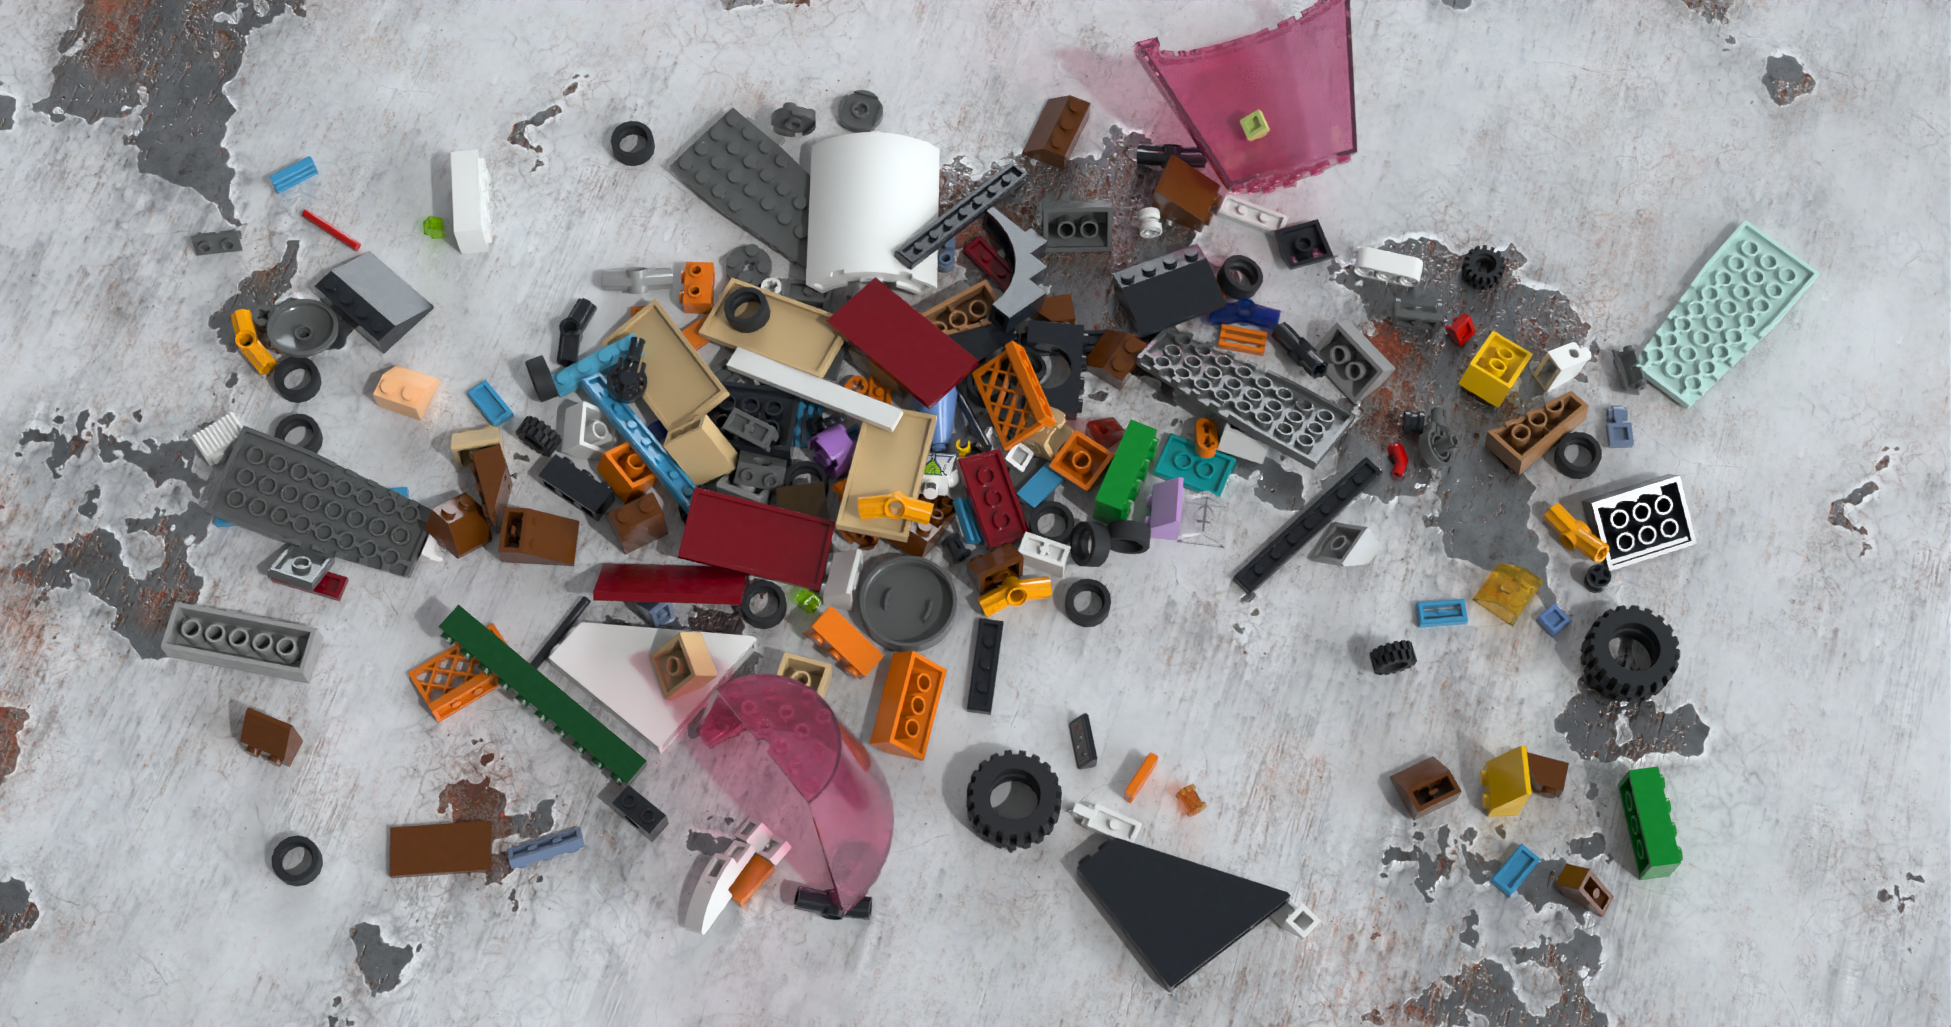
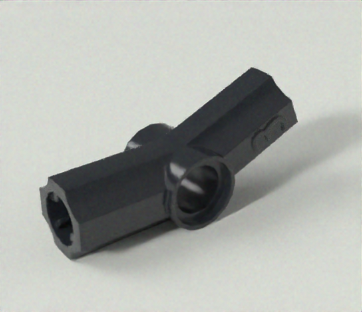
M1163 144L1162 146L1138 145L1137 164L1161 166V168L1165 169L1171 154L1177 156L1193 168H1205L1207 163L1206 148L1183 147L1177 144Z
M585 298L577 300L568 317L563 319L559 325L560 338L557 364L563 367H568L578 362L583 332L597 310V307ZM569 330H576L572 334L567 333Z
M1284 321L1273 329L1271 336L1287 351L1286 354L1298 366L1303 367L1314 379L1322 378L1327 373L1328 364L1316 353L1317 350L1304 337H1300L1289 324Z
M799 886L794 897V909L818 913L821 917L830 920H841L843 917L870 920L873 899L868 896L848 895L840 890L827 889L821 891Z

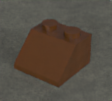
M1107 329L1087 356L1085 369L1121 391L1138 366L1135 364L1137 356L1148 345L1128 332Z
M466 492L431 509L425 530L457 559L492 541L482 506Z
M1011 543L1005 546L999 545L986 555H977L971 558L967 563V573L981 596L1000 587L1003 580L1007 577L1015 576L1019 578L1023 576L1024 557Z
M249 707L247 708L240 738L245 752L256 758L259 755L268 758L267 761L275 766L280 767L283 764L290 767L303 743V739L294 726Z

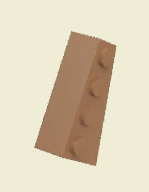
M985 279L921 314L946 335H952L992 324L988 321L992 304L998 300V297Z
M1567 392L1545 403V406L1537 410L1532 409L1526 412L1523 417L1516 420L1512 419L1498 429L1493 428L1487 431L1485 446L1515 473L1520 475L1560 442L1564 436L1586 420L1589 405L1574 392Z

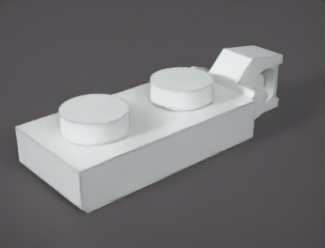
M1076 803L1071 816L1082 820V826L1112 840L1120 838L1134 843L1142 826V823L1099 804H1089L1087 808Z

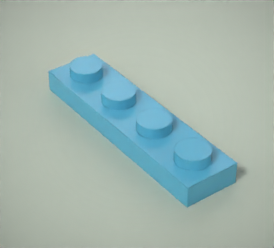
M632 333L551 375L558 394L564 397L581 388L580 382L582 379L599 372L603 376L607 375L617 365L619 357H624L622 366H624L631 342L630 339L631 337H636V335Z

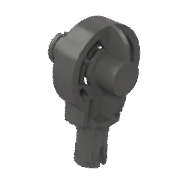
M1443 407L1431 409V422L1425 425V432L1419 437L1418 453L1422 459L1423 466L1426 468L1441 469L1450 465L1453 461V449L1458 448L1460 445L1457 435L1448 433L1449 428L1445 425L1446 410Z

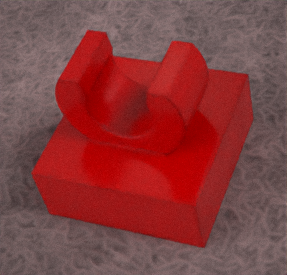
M1465 313L1460 317H1454V323L1451 326L1445 325L1447 334L1452 336L1454 344L1460 347L1476 333L1471 316Z

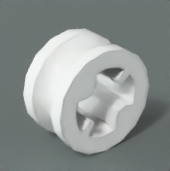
M767 278L762 282L761 288L768 290L769 286H773V289L775 288L774 293L782 295V287L778 279Z

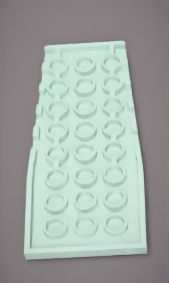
M1744 220L1702 268L1686 293L1681 297L1651 341L1643 349L1638 357L1640 364L1634 366L1633 369L1642 367L1645 378L1683 407L1689 409L1781 321L1814 283L1820 273L1750 222Z

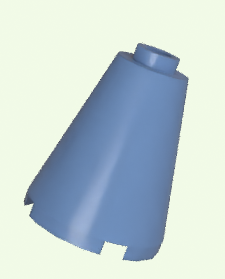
M956 387L948 392L930 410L911 395L915 411L937 415V423L930 447L932 451H944L946 446L951 444L958 394Z

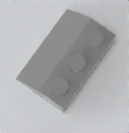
M1350 320L1336 322L1315 347L1316 353L1328 364L1326 373L1328 377L1354 404H1357L1380 387L1396 369Z

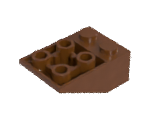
M500 444L472 452L474 461L470 462L477 482L478 494L481 497L484 516L487 519L488 526H494L496 534L501 531L504 507H507L513 485Z
M919 494L918 500L934 504L929 524L924 525L912 521L907 542L883 539L911 556L925 558L957 516L953 505L954 500L947 495H937L935 499H927L924 494Z
M504 507L498 549L501 560L506 563L574 566L580 522L529 508Z

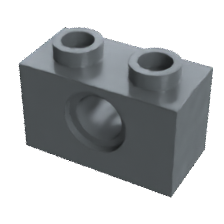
M740 450L734 483L777 492L776 488L783 485L787 460Z

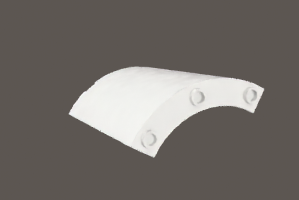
M880 131L840 135L823 139L812 145L806 285L821 293H825L835 288L848 286L850 281L860 280L861 284H868L876 277L882 283L883 281L893 282L895 287L911 291L919 296L937 288L938 250L912 270L896 259L894 253L898 248L938 219L940 149L927 141L899 134L882 133Z

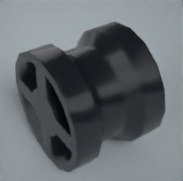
M1405 410L1402 432L1406 434L1415 432L1417 435H1421L1424 429V411L1412 413L1410 410Z
M1601 564L1591 566L1583 580L1585 588L1592 593L1603 592L1611 581L1610 570Z

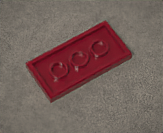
M1000 448L957 459L955 463L986 550H991L999 545L1005 546L1009 543L1022 541L1025 532L1030 533Z

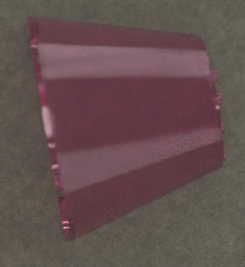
M1318 0L1313 6L1301 11L1302 17L1298 20L1295 19V16H1292L1277 23L1278 28L1269 31V28H1265L1255 34L1190 51H1178L1179 56H1175L1174 51H1161L1158 37L1135 43L1133 51L1137 61L1228 193L1238 195L1262 191L1263 194L1274 192L1276 187L1290 188L1297 185L1296 181L1310 176H1318L1337 164L1341 165L1350 162L1351 156L1357 153L1350 0ZM1259 109L1262 111L1270 131L1260 139L1256 138L1253 141H1249L1240 120Z
M753 674L739 677L720 685L715 689L696 727L697 734L710 749L722 742L740 736L745 731H749L757 742L764 740L770 744L767 754L808 803L834 886L829 892V897L845 915L864 898L874 881H877L890 852L894 828V810L890 788L882 769L868 748L816 691L804 683L775 674Z

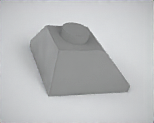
M1334 522L1309 559L1314 562L1343 567L1370 564L1382 545L1368 527Z

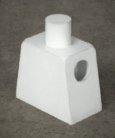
M1571 342L1547 352L1533 376L1547 393L1576 377L1585 363L1591 359V353L1588 348L1583 347L1580 349L1575 342Z

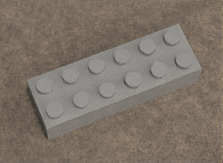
M175 602L160 647L171 658L310 683L323 638L318 629Z

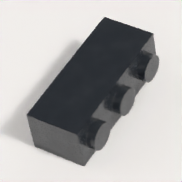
M555 454L538 475L542 486L597 522L615 501L613 488L604 481L598 482L586 469L581 471L567 457L561 458Z

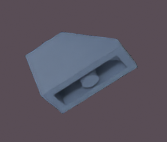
M636 603L638 612L653 628H663L675 618L672 603Z

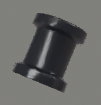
M958 532L947 536L941 542L942 548H946L951 555L953 564H959L971 555V550L966 549L960 540L961 536Z

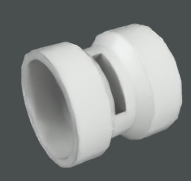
M1148 207L1139 210L1137 218L1138 222L1141 223L1139 227L1140 236L1143 238H1154L1161 235L1162 225L1159 223V209Z

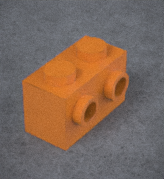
M686 262L685 270H681V284H684V291L679 293V304L684 306L685 313L709 314L713 309L714 262Z

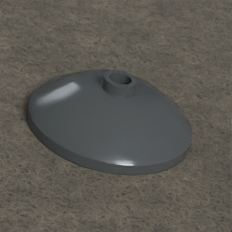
M312 299L294 300L280 306L271 315L267 324V335L271 345L278 352L296 358L311 357L322 353L333 344L339 331L338 319L334 311L328 305Z

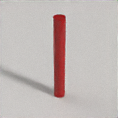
M305 209L303 211L302 217L353 250L358 251L361 247V243L310 210Z

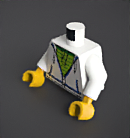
M957 440L958 457H956V454L929 453L919 494H924L927 499H935L937 495L945 496L948 495L950 487H955L962 481L955 461L964 458L971 452L969 440L968 446L964 449L960 448L961 440Z

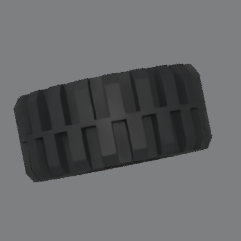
M1625 605L1617 606L1615 611L1609 609L1602 616H1599L1586 634L1581 646L1583 654L1580 657L1581 664L1586 665L1583 672L1587 678L1591 677L1593 679L1591 685L1595 689L1600 687L1603 690L1601 694L1606 697L1609 694L1615 696L1614 700L1622 702L1625 698L1628 703H1636L1639 698L1641 701H1646L1652 695L1656 696L1660 693L1676 672L1679 665L1677 661L1680 658V650L1676 649L1679 645L1677 636H1672L1674 630L1671 625L1668 624L1666 626L1663 623L1665 619L1661 615L1654 616L1652 614L1653 610L1645 608L1644 611L1639 610L1637 605H1631L1629 609H1626ZM1618 637H1628L1640 642L1649 653L1651 666L1643 671H1632L1620 666L1610 653L1609 642Z
M1005 750L1003 756L995 753L990 756V761L983 760L979 764V769L973 771L971 781L967 787V815L969 821H972L973 829L976 833H981L982 839L987 843L991 840L995 842V847L1002 849V846L1006 845L1009 846V850H1016L1017 846H1023V849L1031 848V843L1039 844L1044 840L1045 835H1050L1054 825L1058 822L1062 803L1061 786L1058 785L1059 779L1055 772H1051V766L1047 762L1042 764L1040 757L1035 754L1031 757L1026 756V751L1019 750V754H1012V750ZM1017 781L1031 787L1037 795L1036 809L1030 815L1021 819L1005 818L999 815L991 806L990 797L992 791L1005 782Z

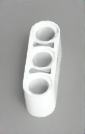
M1361 247L1357 252L1354 272L1359 276L1407 287H1416L1420 282L1423 262L1419 258L1370 247Z

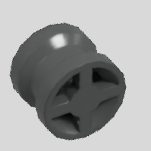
M267 304L257 306L252 312V319L257 329L263 333H267L269 318L275 311L273 307Z

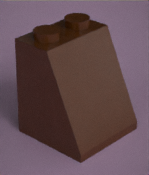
M1171 154L1154 190L1152 207L1159 209L1160 217L1202 233L1204 226H1209L1211 223L1213 207L1217 208L1221 201L1222 195L1219 194L1220 185L1177 156Z
M653 492L605 513L625 555L668 535L664 513Z

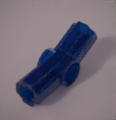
M1241 298L1237 302L1227 303L1225 308L1209 313L1211 326L1236 323L1241 326H1248L1251 324L1273 330L1279 323L1281 310L1255 304L1249 298ZM1248 310L1250 313L1242 314L1240 311Z

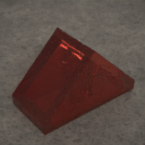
M1114 417L1089 421L1086 424L1085 430L1087 437L1107 450L1122 440L1125 430Z

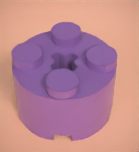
M838 423L809 439L807 447L809 451L812 449L814 451L813 461L824 468L828 478L833 476L832 480H835L850 470L857 442L855 440L851 441L846 434L844 426Z

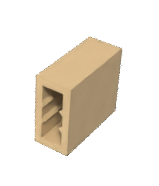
M707 414L669 431L663 445L697 487L704 483L709 484L723 474L728 475L732 473L736 468L739 454Z

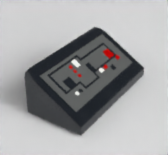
M1083 713L1069 723L1076 764L1080 770L1095 767L1098 759L1089 715Z

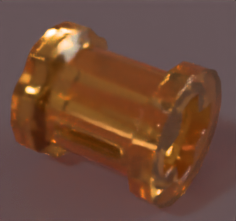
M1194 784L1184 787L1175 795L1187 809L1186 814L1188 817L1200 813L1207 807L1206 802H1202L1196 793V786Z

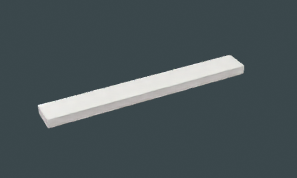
M737 347L726 364L728 370L844 413L889 432L894 431L903 416L902 409Z

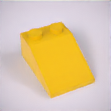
M1492 331L1458 384L1467 391L1483 398L1487 403L1499 408L1533 354L1497 332Z
M1526 745L1519 746L1487 761L1483 769L1480 770V784L1484 785L1485 794L1482 795L1483 809H1487V817L1517 816L1531 796Z

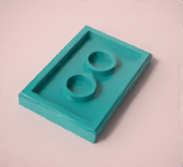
M1170 433L1153 471V476L1165 481L1178 477L1184 478L1183 488L1219 501L1236 458L1216 451L1215 455L1211 458L1200 457L1195 451L1193 441Z

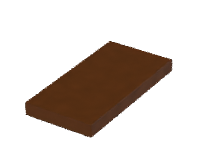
M491 821L390 827L391 878L492 872Z

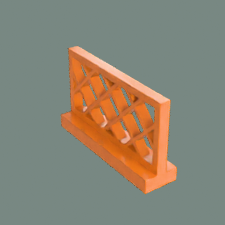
M1014 341L1007 343L1005 351L972 373L1002 446L1006 451L1012 449L1043 427L1051 428L1057 424L1024 347ZM1008 358L1010 364L1007 372L1000 370L1002 361ZM990 371L992 375L989 384H985L981 376ZM998 373L1006 375L1002 387L994 386ZM1011 377L1018 379L1015 390L1008 389ZM993 389L1000 391L997 403L990 400ZM1006 392L1014 394L1010 406L1002 405ZM1020 396L1026 398L1023 410L1016 408ZM1001 408L1008 410L1005 422L999 421L998 418ZM1015 411L1022 413L1018 425L1011 424ZM1028 415L1034 416L1036 423L1029 428L1024 427ZM1009 427L1017 429L1014 438L1010 441L1006 437Z
M494 623L486 627L506 643ZM457 645L408 673L438 723L499 687L496 683L498 679L492 674L489 677L483 672L472 674L474 665L479 663L473 658L468 661L459 653L461 648ZM446 659L453 660L450 670L439 669L441 662ZM459 661L470 663L467 673L456 671ZM424 672L432 673L429 683L419 682L416 677ZM437 674L448 675L445 685L434 684ZM453 677L464 678L463 684L458 687H452ZM432 689L442 690V696L431 702L429 697Z

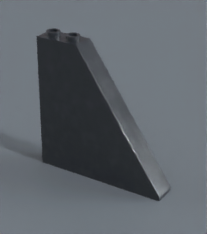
M1115 838L1113 841L1108 839L1098 847L1099 851L1093 856L1088 854L1078 862L1079 866L1077 867L1078 876L1169 992L1173 991L1289 902L1291 897L1286 891L1120 838Z

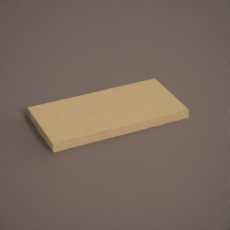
M731 278L698 332L701 338L734 350L740 347L821 379L825 376L845 341L827 326V320L833 315L832 313L735 278ZM743 287H754L760 290L766 296L771 311L770 318L765 326L752 333H740L730 326L724 312V305L728 296L735 290ZM757 302L743 303L736 309L734 315L741 319L752 317L760 309V304Z
M656 299L601 342L604 347H607L632 333L636 335L638 341L640 338L646 341L643 348L645 355L640 359L637 372H640L641 364L645 362L647 388L643 399L668 432L707 414L730 395Z
M902 409L903 416L893 432L862 422L836 520V529L907 542L912 521L903 518L891 519L889 517L861 520L858 510V498L888 495L893 491H900L907 497L918 499L937 423V415ZM897 501L890 503L895 509L902 507Z

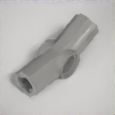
M633 267L627 270L602 271L601 286L604 291H628L630 294L647 293L648 290L672 289V269Z

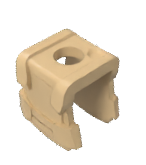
M1050 407L1057 424L1051 428L1043 427L1021 443L1033 451L1035 456L1052 462L1074 431L1071 427L1065 425L1067 422L1065 414L1056 408ZM1029 415V421L1024 427L1029 428L1036 423L1034 416Z

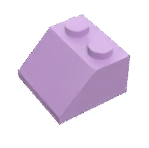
M1178 477L1154 484L1152 493H1147L1146 507H1150L1151 510L1150 515L1145 517V525L1151 530V538L1177 540L1181 523L1184 478Z

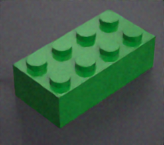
M1130 419L1095 498L1093 519L1106 524L1116 520H1128L1132 501H1136L1140 492L1139 486L1141 481H1145L1149 471L1147 469L1149 463L1153 462L1157 453L1156 448L1159 439L1156 438L1157 429Z
M1658 766L1629 770L1619 782L1618 789L1639 879L1647 880L1669 877L1681 864L1683 853L1681 847L1677 846L1675 839L1677 828L1675 823L1671 822L1669 814L1671 812V803L1664 793L1665 778L1663 774H1660Z

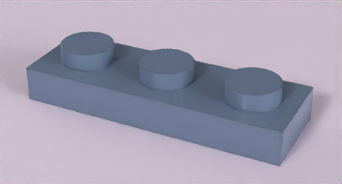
M578 827L507 849L511 869L517 867L525 868L531 863L540 860L547 861L563 853H574L580 848L585 847L581 828Z

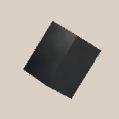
M1318 219L1275 230L1281 258L1289 270L1330 260L1334 257Z

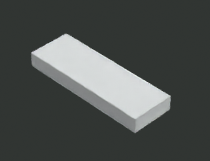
M1226 193L1217 212V216L1274 237L1275 230L1285 228L1289 220L1287 215Z

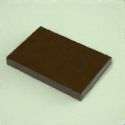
M824 481L776 488L779 508L829 520ZM832 540L828 553H833Z

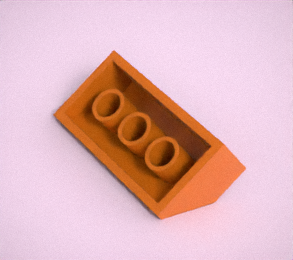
M915 651L893 653L869 744L889 754L923 761L947 670Z

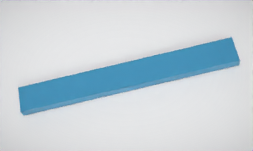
M601 372L582 379L580 386L688 514L696 485L627 404L619 403L609 395L606 385L607 380Z

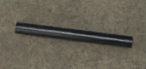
M957 384L955 386L958 392L957 403L985 452L990 451L992 445Z
M583 596L530 662L533 667L538 669L551 650L560 642L591 603L587 597Z

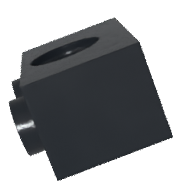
M630 785L612 802L615 812L651 842L669 824L667 816Z

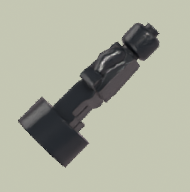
M836 413L826 418L819 415L809 417L806 421V428L811 435L815 436L825 430L826 427L845 422L847 417L844 413Z

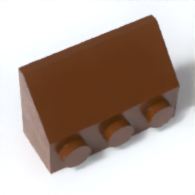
M1071 95L1048 99L1022 155L1064 170L1089 119L1091 103Z

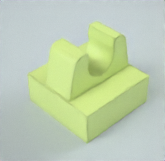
M1259 109L1240 120L1249 141H1253L1256 138L1260 139L1270 131L1264 115Z

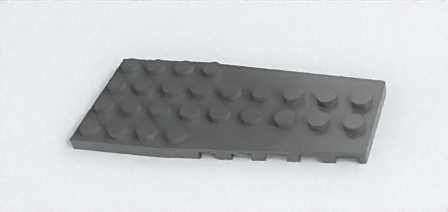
M732 107L670 165V169L724 215L741 227L745 226L751 230L754 236L768 242L775 251L785 254L792 263H797L806 269L810 175L783 148Z
M1172 327L1164 329L1137 356L1135 364L1238 427L1240 431L1249 434L1313 470L1346 432L1356 417L1352 412L1290 379L1270 370L1263 373L1256 369V363L1247 360L1246 364L1234 359L1236 354L1230 351L1223 354L1213 349L1214 344L1209 341L1202 344L1192 339L1194 334L1188 331L1179 333L1172 330Z
M243 426L204 512L207 515L273 540L410 578L429 536L425 526L431 509L308 449Z

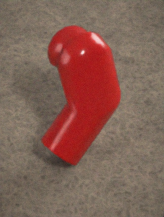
M1391 443L1387 448V452L1390 456H1394L1396 461L1391 474L1394 477L1401 478L1409 459L1403 445Z

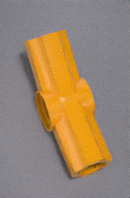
M244 309L236 310L231 314V320L236 336L235 342L241 354L249 360L260 375L269 374L274 370L277 362L258 340L251 311ZM252 342L250 345L244 346L246 343Z
M893 491L888 495L858 498V510L861 520L889 517L891 519L903 518L928 525L934 506L932 503L907 497L900 491ZM897 501L902 507L895 509L890 503Z
M1560 503L1553 505L1544 514L1543 519L1559 534L1560 541L1568 550L1574 551L1576 549L1593 562L1600 563L1606 558L1609 552V545L1593 535L1590 528L1583 521H1576Z
M1010 576L1003 580L1000 587L977 599L986 617H989L1011 605L1018 607L1026 601L1050 598L1052 595L1051 581L1048 576L1021 580L1015 576Z

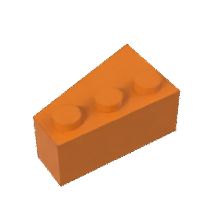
M832 606L824 610L802 633L825 651L833 660L845 667L846 672L855 679L861 680L866 677L884 657L871 642Z

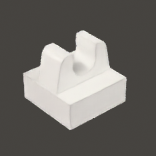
M429 534L418 561L424 564L428 562L440 564L443 558L438 557L436 551L446 552L447 549Z

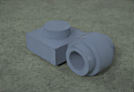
M956 236L941 246V248L945 249V252L938 255L937 268L941 272L948 273L955 267Z
M1612 405L1611 408L1606 409V420L1611 422L1606 426L1608 448H1632L1634 445L1631 422L1623 423V421L1628 419V410L1622 405Z

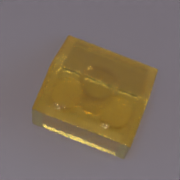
M1499 563L1472 600L1513 627L1539 592L1544 580L1524 567Z

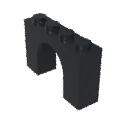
M1029 320L1026 346L1035 351L1056 353L1065 359L1070 368V376L1063 384L1054 388H1042L1050 407L1062 411L1065 414V420L1076 421L1077 413H1082L1083 399H1079V391H1084L1085 377H1080L1081 369L1086 367V355H1082L1083 347H1087L1088 333H1084V325ZM1024 396L1021 399V409L1023 410L1026 403Z

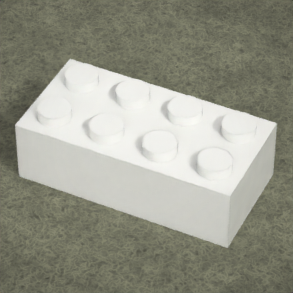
M478 149L450 152L453 224L461 254L489 252V243H492V232L488 224L491 223V212L487 204L490 203V192L486 184L489 183V172L486 169L485 158L480 157Z

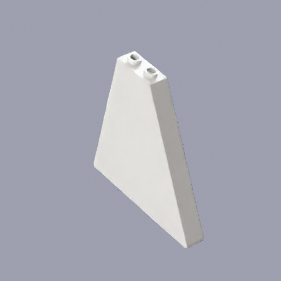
M581 622L578 627L575 626L568 632L566 639L561 645L557 644L551 650L548 658L552 667L659 754H662L758 648L757 639L753 636L701 632L718 676L700 689L668 700L665 699L650 656L679 632L698 631Z

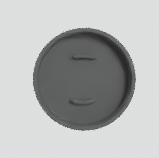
M899 556L889 559L878 565L868 575L862 586L860 594L861 618L870 636L887 649L896 652H920L927 650L941 642L950 632L955 622L957 613L955 586L946 571L931 560L919 556Z

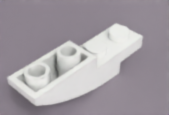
M734 840L724 855L714 854L702 873L691 898L684 925L686 930L704 935L732 897L728 890L729 887L734 883L756 852L752 844Z

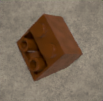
M1434 756L1389 777L1413 821L1456 801L1462 792L1450 770Z

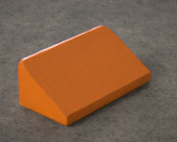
M756 854L728 890L732 894L731 899L742 908L773 874L775 867Z

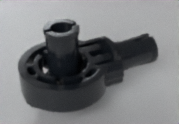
M631 337L623 369L621 367L624 357H619L617 365L608 373L607 391L619 403H635L646 392L647 376L645 374V362H642L640 372L637 373L646 343L642 338L639 339L638 346L636 347L637 337ZM611 379H614V380H613V386H615V387H614V390H613L612 387H611V382H610Z

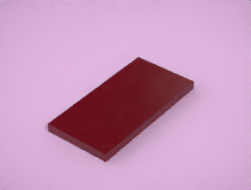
M876 277L827 320L829 328L929 410L978 366V360Z
M695 487L677 558L819 592L836 521Z
M603 563L593 590V600L741 605L748 575L713 566Z

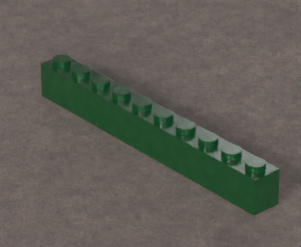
M459 604L438 626L442 633L440 637L449 645L455 643L461 648L459 653L468 661L473 658L479 663L478 669L488 677L492 674L497 678V685L506 692L511 690L517 695L515 699L525 708L528 705L536 711L534 715L541 722H550L554 726L552 730L562 739L568 737L574 742L571 746L582 755L586 752L592 757L590 762L602 771L605 768L610 772V779L617 785L621 786L624 784L626 787L631 785L646 768L647 760Z

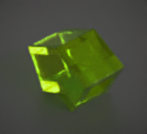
M429 216L423 222L424 235L431 236V239L446 238L443 218Z
M805 588L794 599L795 605L806 613L812 614L823 603L813 592H809Z

